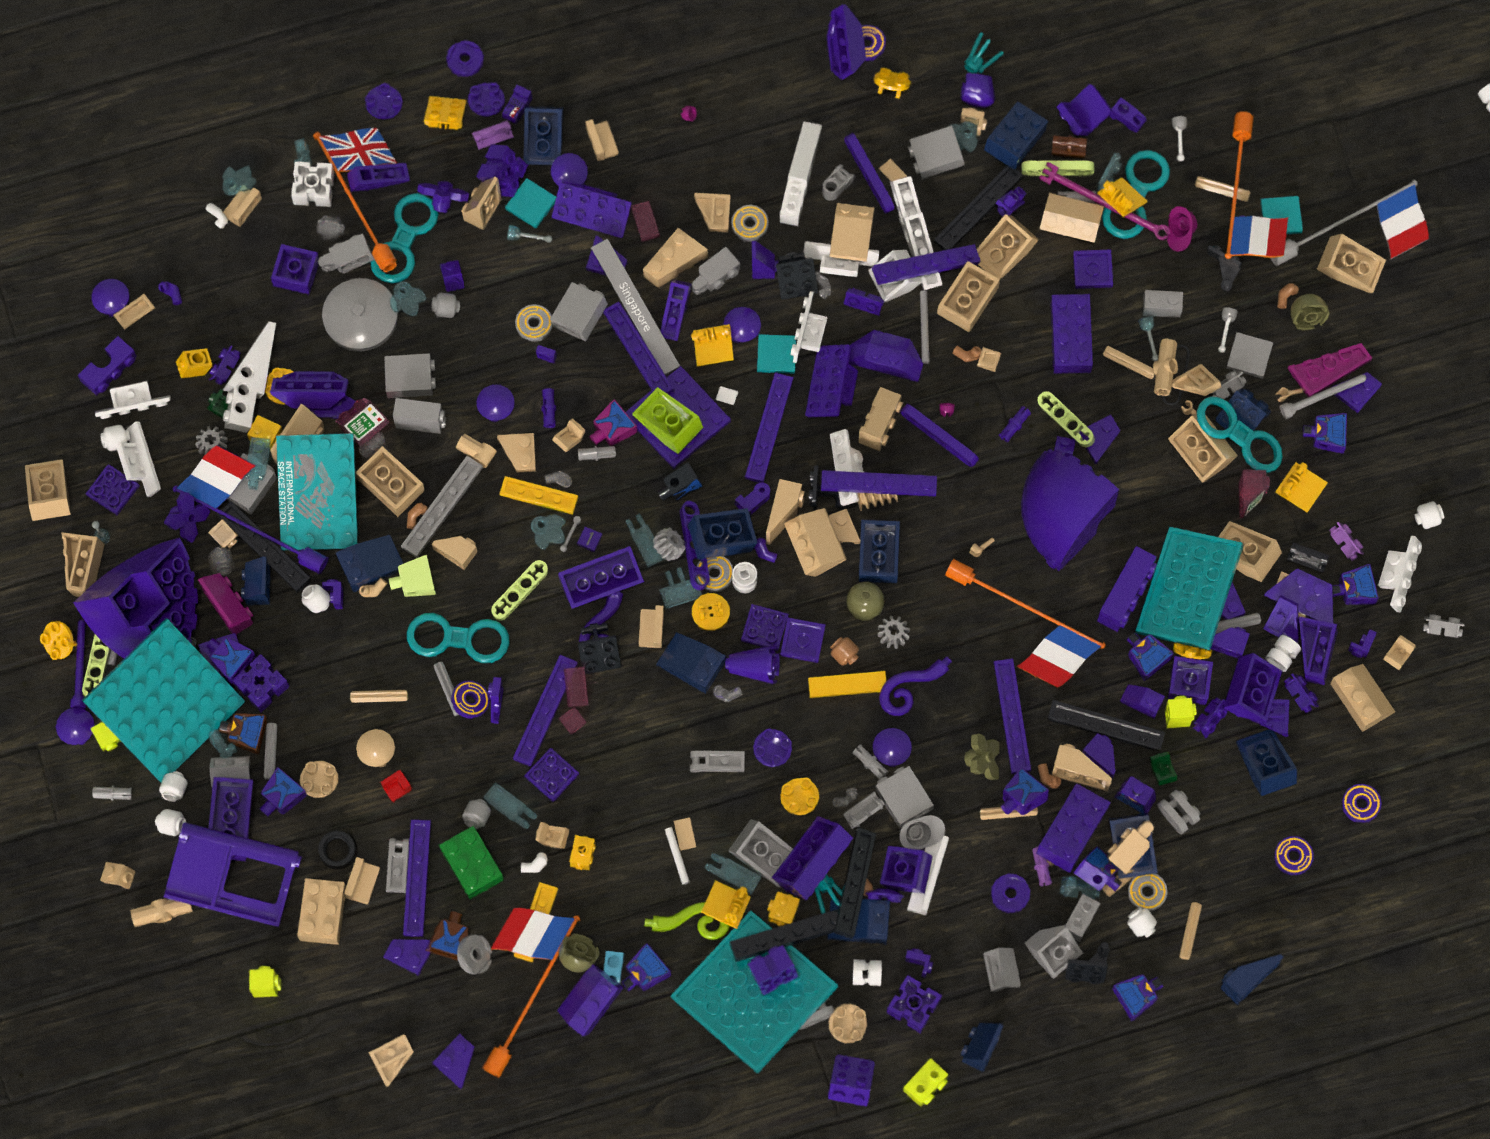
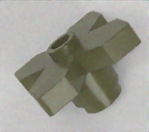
M981 734L971 735V746L973 749L965 753L966 765L971 767V772L974 774H984L985 778L990 780L999 779V768L994 760L999 754V742L994 739L986 740L985 736Z

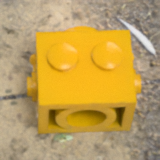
M207 348L183 351L176 361L181 378L206 375L212 367Z
M257 415L254 423L251 424L247 436L249 441L253 442L256 447L271 450L276 442V436L281 435L283 430L281 425Z
M575 835L570 857L571 867L590 871L593 854L596 849L595 839Z
M777 891L775 900H770L767 911H770L768 921L777 924L779 927L793 923L800 899L793 897L791 894L787 895Z

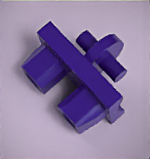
M1017 187L1014 191L1011 190L996 202L999 214L1003 217L1005 214L1009 216L1025 204V201L1022 199L1027 193L1022 188Z

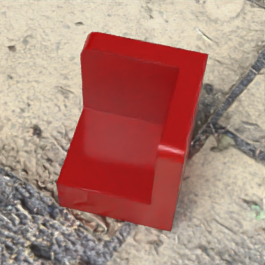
M401 770L380 782L392 802L412 791L411 785Z

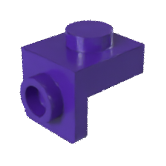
M458 260L440 264L446 291L464 288Z
M1057 436L1054 451H1063L1066 457L1069 455L1073 456L1076 441Z
M919 949L907 950L905 962L924 966L923 978H926L927 973L931 974L933 962H930V955L923 954V951Z

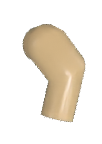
M379 578L375 585H362L359 588V593L363 597H377L388 583L384 579Z

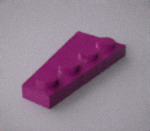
M1360 343L1332 354L1322 355L1320 358L1288 366V370L1307 397H1310L1372 360V357L1363 344Z

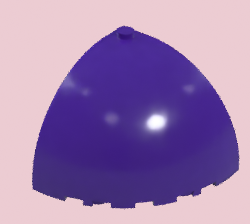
M1049 449L1047 452L1044 451L1036 460L1026 478L1021 497V512L1024 527L1032 544L1046 559V563L1051 568H1056L1060 571L1096 535L1099 522L1115 507L1119 489L1102 474L1099 477L1095 475L1091 466L1081 465L1080 459L1072 455L1066 457L1064 456L1065 453L1060 450L1052 451Z
M180 538L148 548L107 572L73 602L95 635L122 658L125 659L166 618L190 643L192 642V639H190L192 630L195 629L197 623L195 604L198 603L197 588L194 589L193 577H195L194 571L191 572L188 563L190 558Z

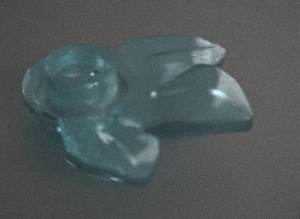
M970 121L963 122L961 125H949L953 127L960 151L965 148L967 151L972 152L977 146L976 125Z
M249 166L236 172L228 167L222 177L224 181L223 191L229 196L235 195L239 191H247L256 183V179L251 178Z
M399 282L394 287V295L390 299V305L395 313L403 310L410 316H416L418 313V302L425 301L426 297L420 289L412 288L407 282Z
M553 514L546 518L537 516L532 520L531 529L535 533V543L541 549L545 550L549 542L554 544L564 543V533L560 528L566 521L561 516ZM538 522L543 523L544 528H539Z

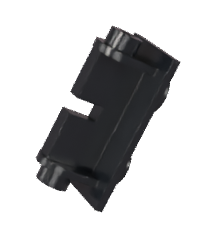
M1293 543L1287 561L1323 573L1329 555Z

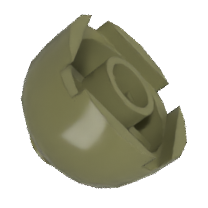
M1316 294L1301 295L1292 303L1290 310L1292 321L1296 328L1300 330H1312L1315 328L1313 325L1318 323L1321 326L1330 314L1325 301Z
M861 581L855 584L849 590L846 597L847 608L856 619L862 621L874 619L884 608V595L881 588L869 581Z
M572 934L571 937L566 936L559 948V959L562 965L572 972H586L592 964H595L599 956V948L596 947L595 949L590 938L580 934Z

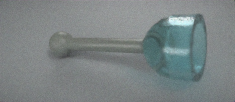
M509 225L507 240H517L523 236L545 240L548 243L552 242V236L550 235L545 237L522 233L517 226Z
M1152 316L1141 318L1138 322L1140 328L1148 334L1153 353L1152 360L1154 362L1158 361L1159 355L1156 353L1151 330L1154 327V319Z
M94 521L92 523V527L96 529L94 537H98L104 544L108 543L110 539L108 531L99 528V522Z

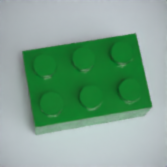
M474 826L439 845L469 900L504 881L500 870Z

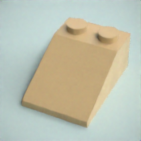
M497 177L481 182L478 188L475 187L471 194L470 202L465 203L462 209L464 221L484 230L502 200Z
M837 203L829 257L867 262L874 215L873 207Z
M1005 214L977 248L981 260L978 265L989 274L1002 279L1029 253L1039 239L1013 216Z
M1339 234L1329 238L1317 270L1332 279L1368 293H1373L1386 260L1347 236Z
M63 459L25 465L28 504L32 521L70 515Z
M779 479L766 531V544L770 545L785 528L784 524L792 520L797 515L798 509L803 507L805 491H802V484Z
M1231 521L1228 522L1219 535V538L1243 543L1244 546L1236 570L1260 582L1263 581L1282 554L1277 540Z
M1070 744L1059 746L1052 776H1058L1067 781L1108 792L1112 780L1109 775L1080 750L1075 749V746Z

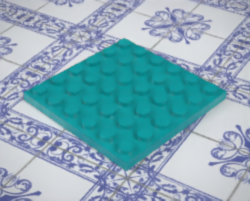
M167 618L82 699L86 706L160 783H162L165 774L174 772L220 727L221 721H226L245 702Z
M750 911L740 921L738 928H734L670 997L758 1074L838 988V985L791 945L784 948L794 964L798 977L786 984L783 983L777 986V989L763 996L748 966V963L754 957L736 962L730 948V941L772 929ZM764 953L758 956H762L763 958L767 956L769 953Z

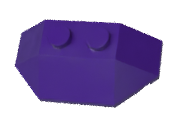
M844 4L831 11V20L827 33L831 71L842 80L855 73L866 60L862 25Z
M873 330L850 345L849 364L919 382L923 362L910 339Z
M296 371L280 378H274L270 394L291 408H299L303 404L308 409H330L346 395L348 379L335 372Z

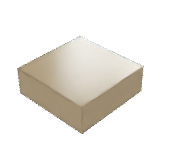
M983 347L977 367L995 372L1001 353Z

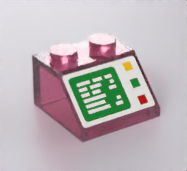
M366 398L357 400L351 409L341 413L335 421L343 433H354V443L362 446L390 423L375 405Z
M1266 470L1242 471L1239 480L1240 518H1244L1262 501L1264 494H1267L1270 478L1266 476Z

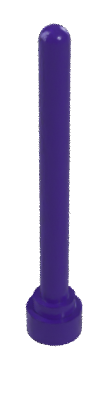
M84 620L78 621L75 695L70 700V708L86 709V704L82 701L84 698L82 687L86 626Z

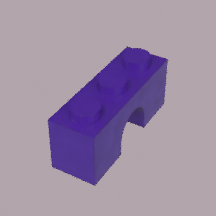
M119 336L105 348L107 355L111 358V362L107 367L98 368L91 362L78 374L80 381L96 396L99 393H103L113 379H118L122 371L126 367L131 366L137 357L134 350Z

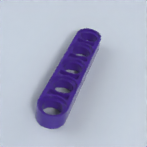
M854 133L845 136V143L885 213L894 210L895 207L858 139Z
M906 404L902 408L900 413L905 419L963 463L973 467L978 462L979 458L975 453L913 406Z
M686 501L680 509V518L690 582L694 589L703 590L710 581L707 558L698 559L702 562L701 567L693 564V559H697L695 549L690 546V542L693 541L687 528L694 515H700L696 503ZM685 507H691L694 514H687ZM698 576L702 577L705 584H698L695 578Z

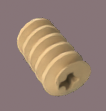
M858 493L860 511H862V505L869 509L870 503L876 508L877 501L884 506L885 499H887L889 504L892 503V498L898 502V496L895 494Z

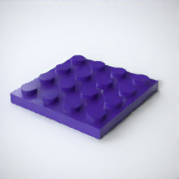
M681 366L667 377L674 388V392L669 395L697 414L703 428L679 454L664 445L632 414L651 395L652 390L625 412L635 423L640 434L673 469L731 422V419Z

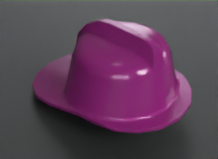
M1182 206L1175 207L1169 214L1168 228L1170 234L1167 235V241L1172 250L1177 252L1185 250L1190 244L1192 234L1197 229L1196 217Z

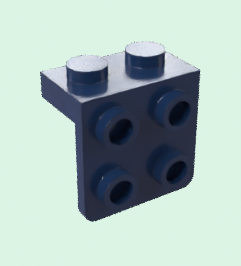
M1241 388L1236 390L1228 402L1234 408L1237 420L1254 431L1260 422L1267 418L1272 411L1268 409L1269 406L1265 402L1256 400L1251 391ZM1222 409L1216 417V422L1227 429L1229 417Z

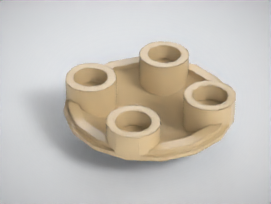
M369 730L357 742V755L368 766L384 767L394 755V740L390 734L383 730Z
M325 761L308 762L300 775L301 787L306 791L307 795L314 798H323L330 795L338 784V774L335 767Z
M853 1004L840 1005L834 1010L829 1019V1029L832 1036L843 1043H853L861 1040L867 1028L865 1011Z

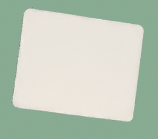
M720 386L716 400L734 405L738 391Z

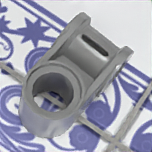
M840 164L824 181L823 197L829 201L837 199L852 184L856 176L848 173L843 169V165ZM832 187V188H834L835 190H834V191H829V190H827V188Z

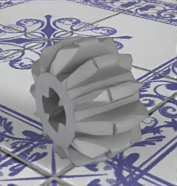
M208 426V431L205 432L201 429L202 435H196L198 442L195 445L196 448H199L200 454H207L216 445L227 449V444L225 443L228 442V438L224 436L225 432L223 430L219 431L218 427L211 430L210 426Z
M670 527L660 530L653 539V547L657 549V553L661 555L662 559L666 558L668 561L678 559L686 549L685 541L681 539L682 535H678L677 531H673Z
M890 616L889 621L883 619V625L878 626L880 632H878L877 636L882 638L880 640L881 644L887 642V648L894 644V648L897 649L898 643L904 646V640H909L907 633L910 632V628L906 627V621L900 623L901 617H897L895 621L893 616ZM892 630H897L895 635H891Z

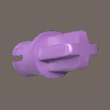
M1038 847L1032 850L1035 861L1034 869L1037 870L1039 885L1044 886L1045 883V886L1052 883L1048 870L1050 865L1046 859L1036 854Z

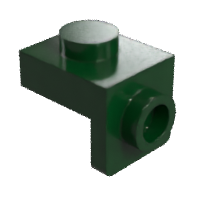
M220 389L217 393L213 392L209 397L208 402L210 404L207 409L223 419L224 412L228 409V403H226V397L222 395L223 390Z
M1169 752L1159 753L1150 757L1151 770L1159 786L1177 781V774L1171 764Z

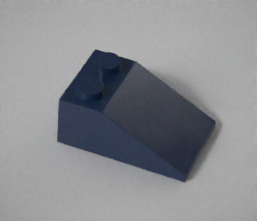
M525 107V163L552 165L554 160L561 156L563 107Z
M390 535L354 544L336 552L337 559L353 593L358 591L362 585H371L376 583L379 578L384 579L399 572L398 566L403 564Z
M676 632L656 665L706 694L724 666L726 656L708 645Z
M1268 729L1236 741L1251 779L1261 796L1297 784V768L1274 731Z
M1148 813L1109 818L1112 843L1118 845L1122 840L1120 836L1127 828L1129 830L1132 827L1137 829L1144 821L1150 822ZM1152 833L1147 837L1149 849L1130 869L1134 871L1124 874L1119 868L1117 871L1119 879L1158 873Z
M862 899L854 937L850 939L831 933L828 934V940L886 944L890 901ZM831 900L830 911L839 909V905L837 906L835 902Z
M1280 954L1240 966L1235 971L1231 969L1224 976L1221 989L1238 1005L1280 964L1283 956Z
M979 1023L977 1028L973 1027L969 1038L972 1040L969 1046L965 1044L961 1055L964 1056L962 1062L984 1072L1000 1038L1003 1025Z

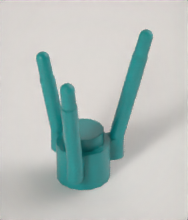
M982 32L979 34L964 65L970 73L974 74L978 72L981 74L985 68L1004 54L1001 51L983 65V60L980 56L990 43V39H987L978 54L974 55L983 36Z
M826 874L825 878L814 890L821 914L826 912L820 891L822 893L828 892L837 906L840 903L833 893L832 887L840 896L842 895V890L835 884L832 877L829 878L828 874Z

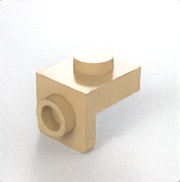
M963 108L961 122L978 125V136L981 135V130L985 131L987 120L984 119L985 112L977 111L974 108Z
M571 419L567 427L553 437V441L567 452L581 442L585 429L574 419Z
M223 520L208 532L224 549L226 547L230 549L238 542L236 540L238 535Z
M1400 635L1383 660L1400 670L1416 645Z
M540 822L536 832V841L544 846L565 849L570 830L564 827L549 826L545 822Z
M106 862L100 881L130 889L135 871L122 864Z

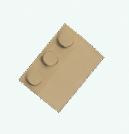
M1049 193L1040 229L1095 243L1104 206Z
M301 404L281 435L323 434L324 425L321 419ZM275 442L270 451L274 463L277 464V442Z
M1197 414L1192 415L1168 438L1202 483L1226 468L1238 456L1225 439L1213 438L1201 429L1197 421ZM1206 416V420L1210 424V426L1216 429L1213 423Z
M825 508L799 515L784 524L805 575L816 577L847 560Z
M1364 664L1351 667L1333 678L1331 686L1362 732L1395 713Z

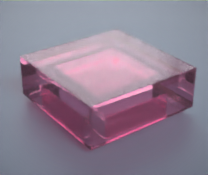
M575 707L559 718L570 735L586 724V721Z

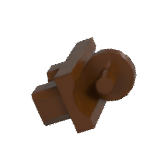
M1071 135L1068 137L1053 136L1052 155L1085 158L1087 139L1073 138Z

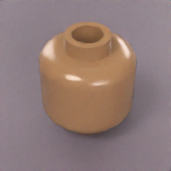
M840 637L830 647L832 649L831 656L840 665H846L847 663L852 665L859 658L856 655L859 652L858 646L848 637Z

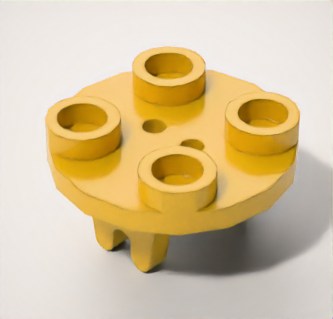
M881 68L880 72L874 75V82L879 86L878 94H882L883 89L897 91L896 98L899 99L901 92L910 87L909 75L906 73H895L887 68Z
M707 593L700 596L694 602L692 617L700 629L715 631L725 626L728 622L730 607L722 596L715 593Z
M61 621L50 622L40 635L41 643L53 660L68 657L73 650V646L77 645L76 641H73V635L69 627Z

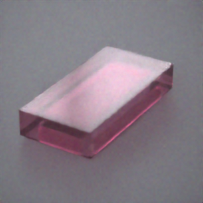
M649 201L632 205L631 210L641 241L660 237Z
M584 667L564 669L568 707L588 705Z

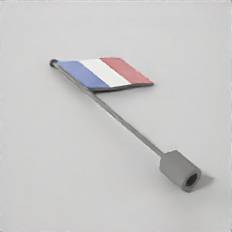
M1412 180V183L1298 243L1287 239L1284 256L1271 258L1272 262L1278 266L1298 255V246L1376 205L1380 225L1389 246L1390 260L1429 239L1427 224L1419 206L1416 193L1418 182Z

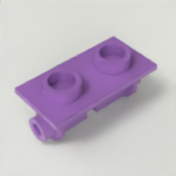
M507 121L472 133L479 150L491 144L494 145L513 138L510 124Z
M1337 522L1339 527L1334 526L1329 530L1331 532L1330 536H1332L1337 545H1340L1342 542L1346 543L1340 549L1347 559L1353 561L1358 557L1357 553L1364 554L1361 550L1364 548L1357 538L1355 540L1350 535L1352 531L1346 523L1343 525Z

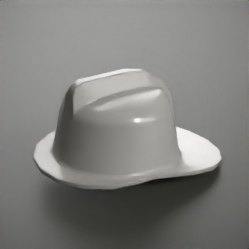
M933 815L910 820L901 828L899 834L900 842L905 848L916 850L932 846L943 838L945 825L940 818Z

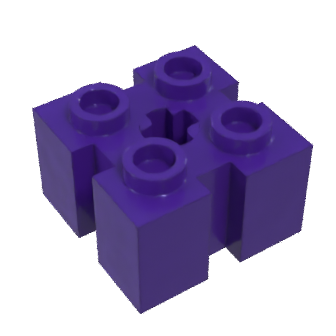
M491 144L485 156L487 162L481 165L476 177L482 182L497 177L501 196L514 197L520 185L518 179L523 178L528 164L520 157H515L516 153L508 146Z
M260 654L249 664L251 670L247 673L244 670L241 671L232 681L234 686L245 697L248 695L250 702L261 713L272 703L271 697L274 694L279 697L289 688L287 680L277 670L272 673L274 670L271 664ZM260 681H263V682H264L263 685L257 684V683L260 682Z
M783 945L771 948L767 956L763 958L762 956H756L748 963L751 974L763 996L777 989V986L783 983L786 984L798 977L794 964Z
M907 975L899 988L901 996L895 995L887 1008V1014L901 1021L902 1017L907 1019V1026L921 1034L929 1020L927 1012L933 1013L942 995L930 988H927L926 991L922 990L921 983ZM914 1001H917V1002H918V1004H917L918 1007H917V1008H916V1007H915V1008L911 1007L910 1002L913 1003Z

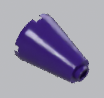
M771 645L730 654L729 658L725 660V668L734 675L776 684L778 680H774V678L779 676L780 657L779 654H775V649H778V647Z

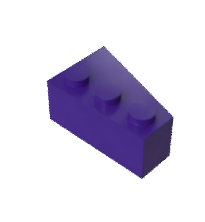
M1299 617L1306 682L1325 685L1338 632L1337 624Z

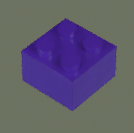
M281 244L271 276L273 286L310 295L319 265L318 253Z
M1174 656L1168 699L1186 696V698H1192V703L1206 705L1209 697L1213 662Z
M888 846L880 884L891 890L925 894L933 856L923 850Z

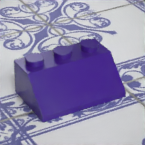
M1254 653L1239 657L1223 708L1238 717L1267 722L1282 670Z
M592 964L557 1011L566 1023L582 1036L589 1035L624 987L595 964Z

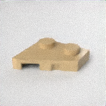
M534 433L497 435L498 442L503 447L517 473L536 471Z

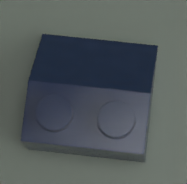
M266 557L246 562L245 569H242V580H245V587L241 588V597L245 600L246 605H270L271 568Z

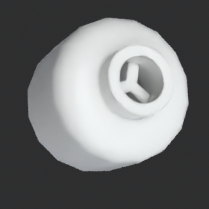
M121 425L106 427L103 433H101L102 445L109 451H116L118 444L130 441L129 431L125 430Z
M1432 501L1418 506L1417 514H1414L1417 525L1421 524L1424 529H1429L1440 525L1442 519H1444V514L1440 504L1437 505Z
M309 585L303 590L302 603L311 612L319 613L329 607L330 595L320 585Z
M180 772L167 773L163 777L159 791L165 800L175 802L183 798L188 782Z
M170 809L163 810L157 815L155 820L158 831L171 836L179 835L183 822L186 823V819L181 812Z
M1139 907L1128 915L1129 920L1127 924L1136 936L1141 937L1145 935V937H1149L1155 932L1154 927L1157 921L1148 909H1141Z

